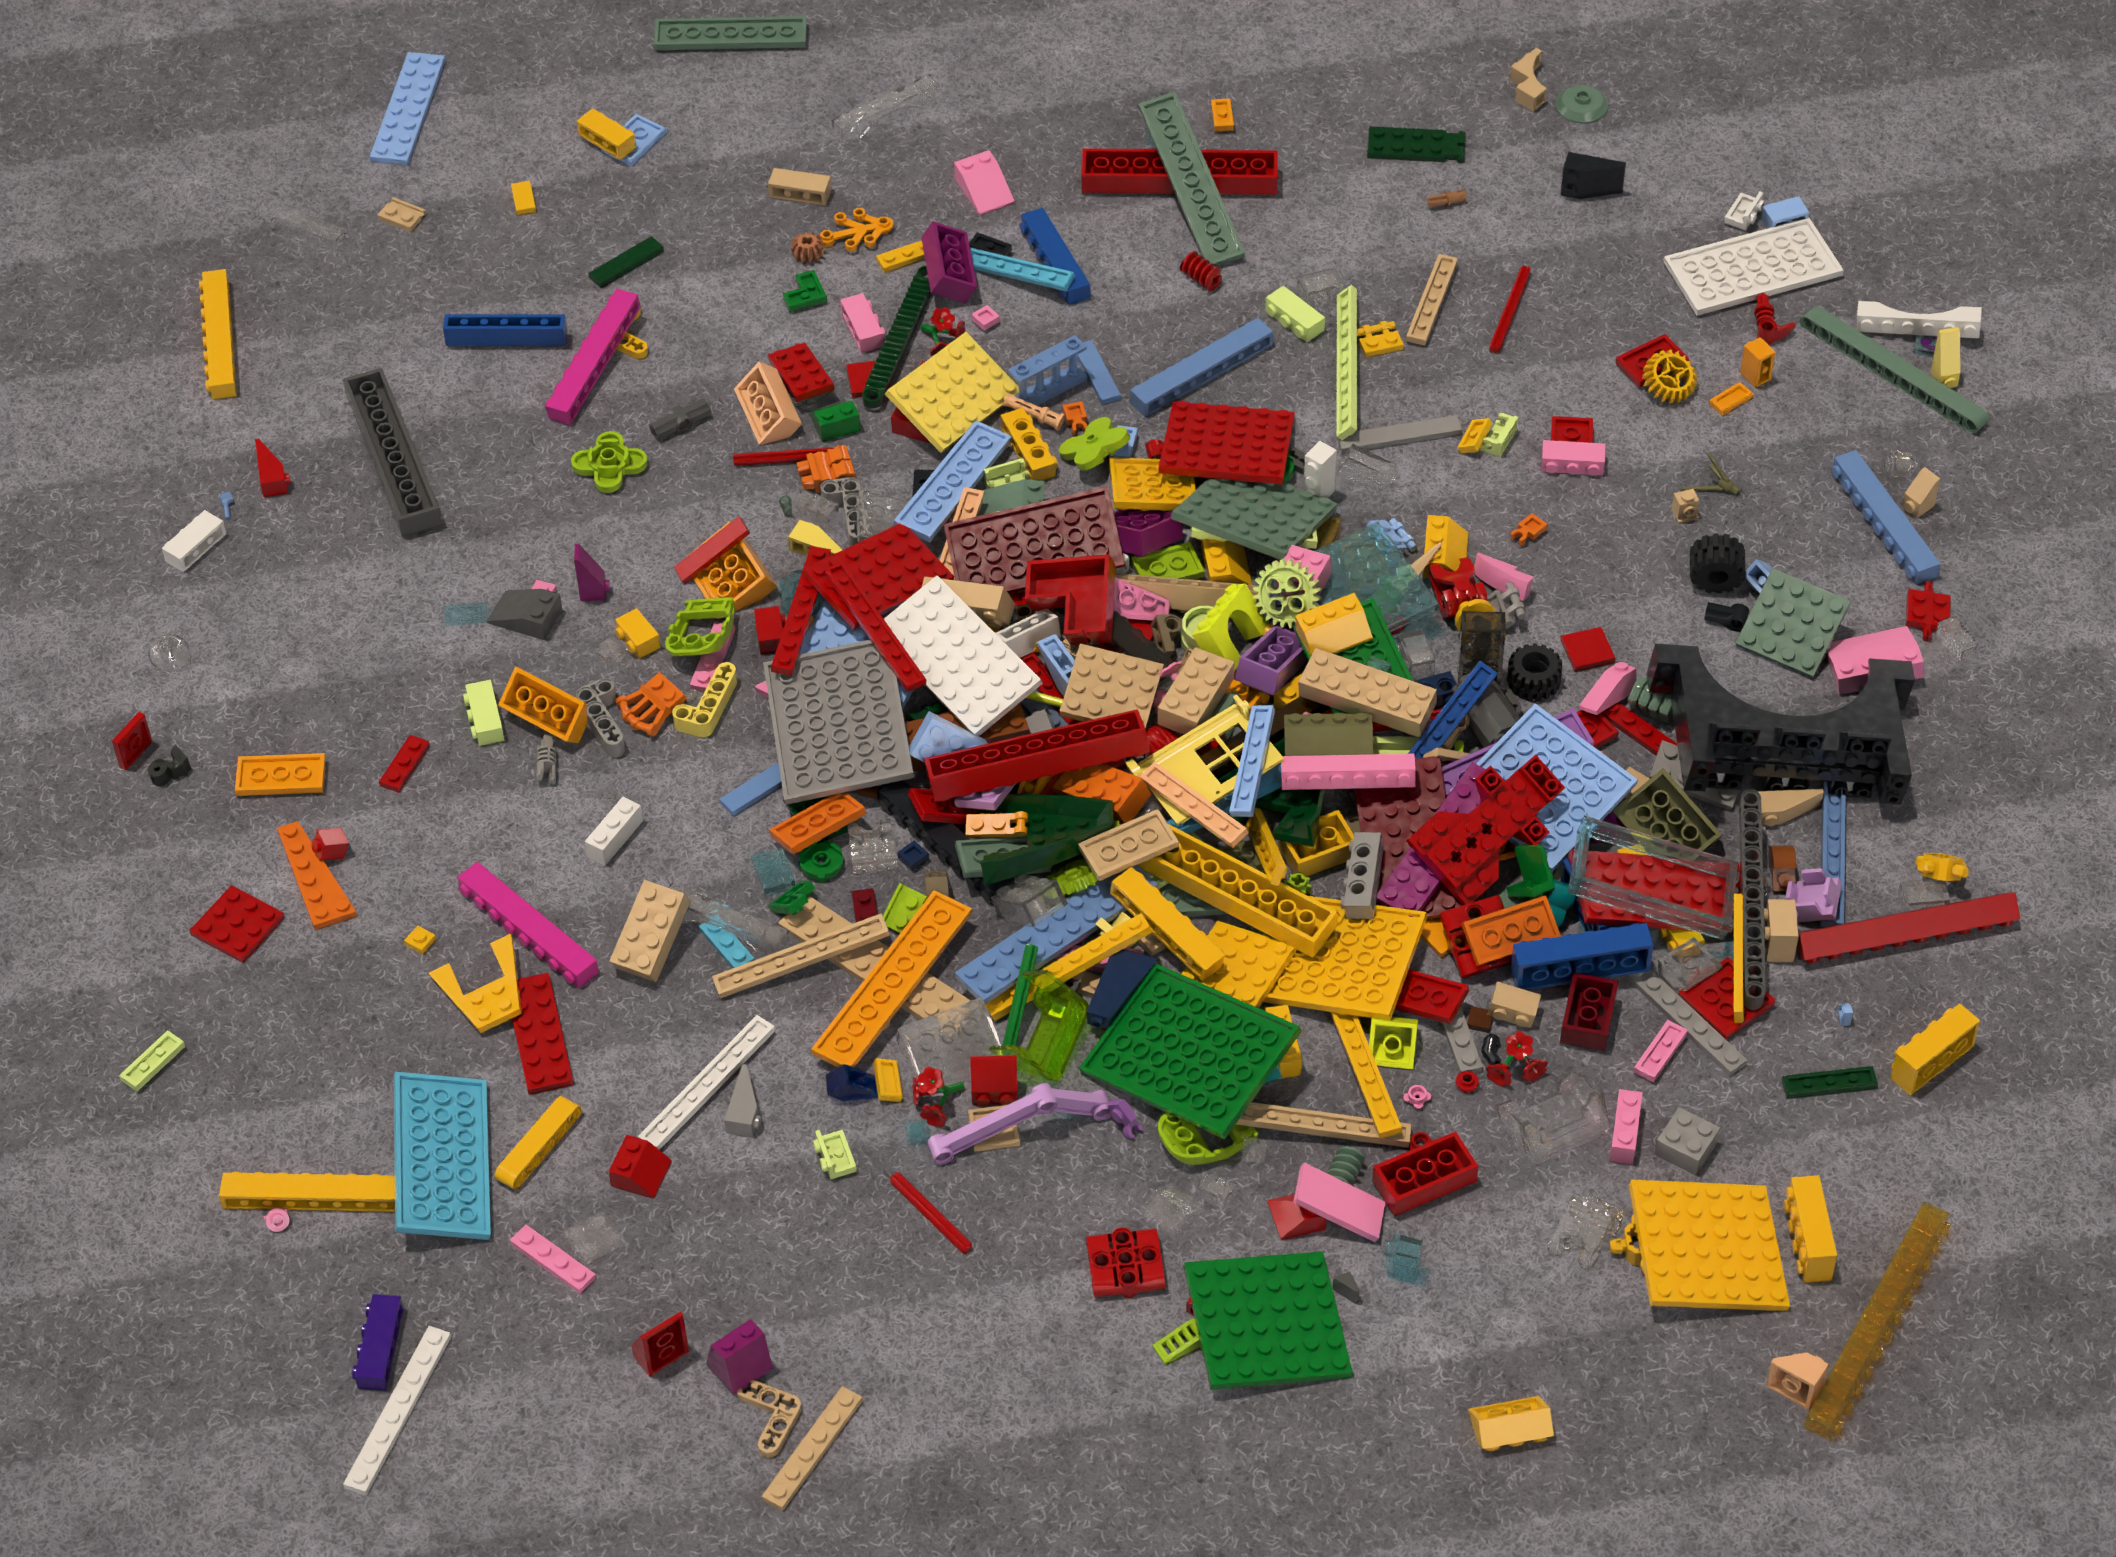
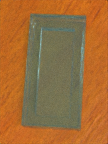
M486 602L444 606L445 626L487 622Z

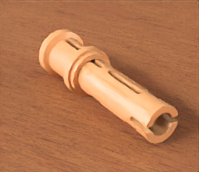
M1010 393L1007 394L1003 403L1004 406L1015 410L1024 408L1027 415L1030 414L1031 417L1038 419V422L1042 425L1045 423L1054 427L1056 431L1060 430L1065 420V414L1055 413L1047 406L1041 408Z

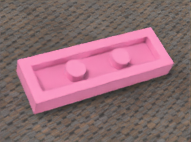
M1667 1020L1635 1065L1634 1073L1654 1083L1687 1036L1688 1030Z

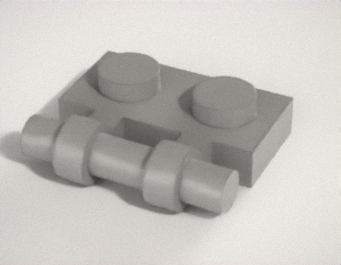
M1512 582L1506 584L1507 591L1504 593L1497 589L1487 596L1488 601L1498 614V624L1493 631L1497 635H1500L1515 624L1513 616L1517 615L1519 620L1526 617L1524 603L1519 599V590ZM1511 600L1512 605L1508 607L1507 603Z

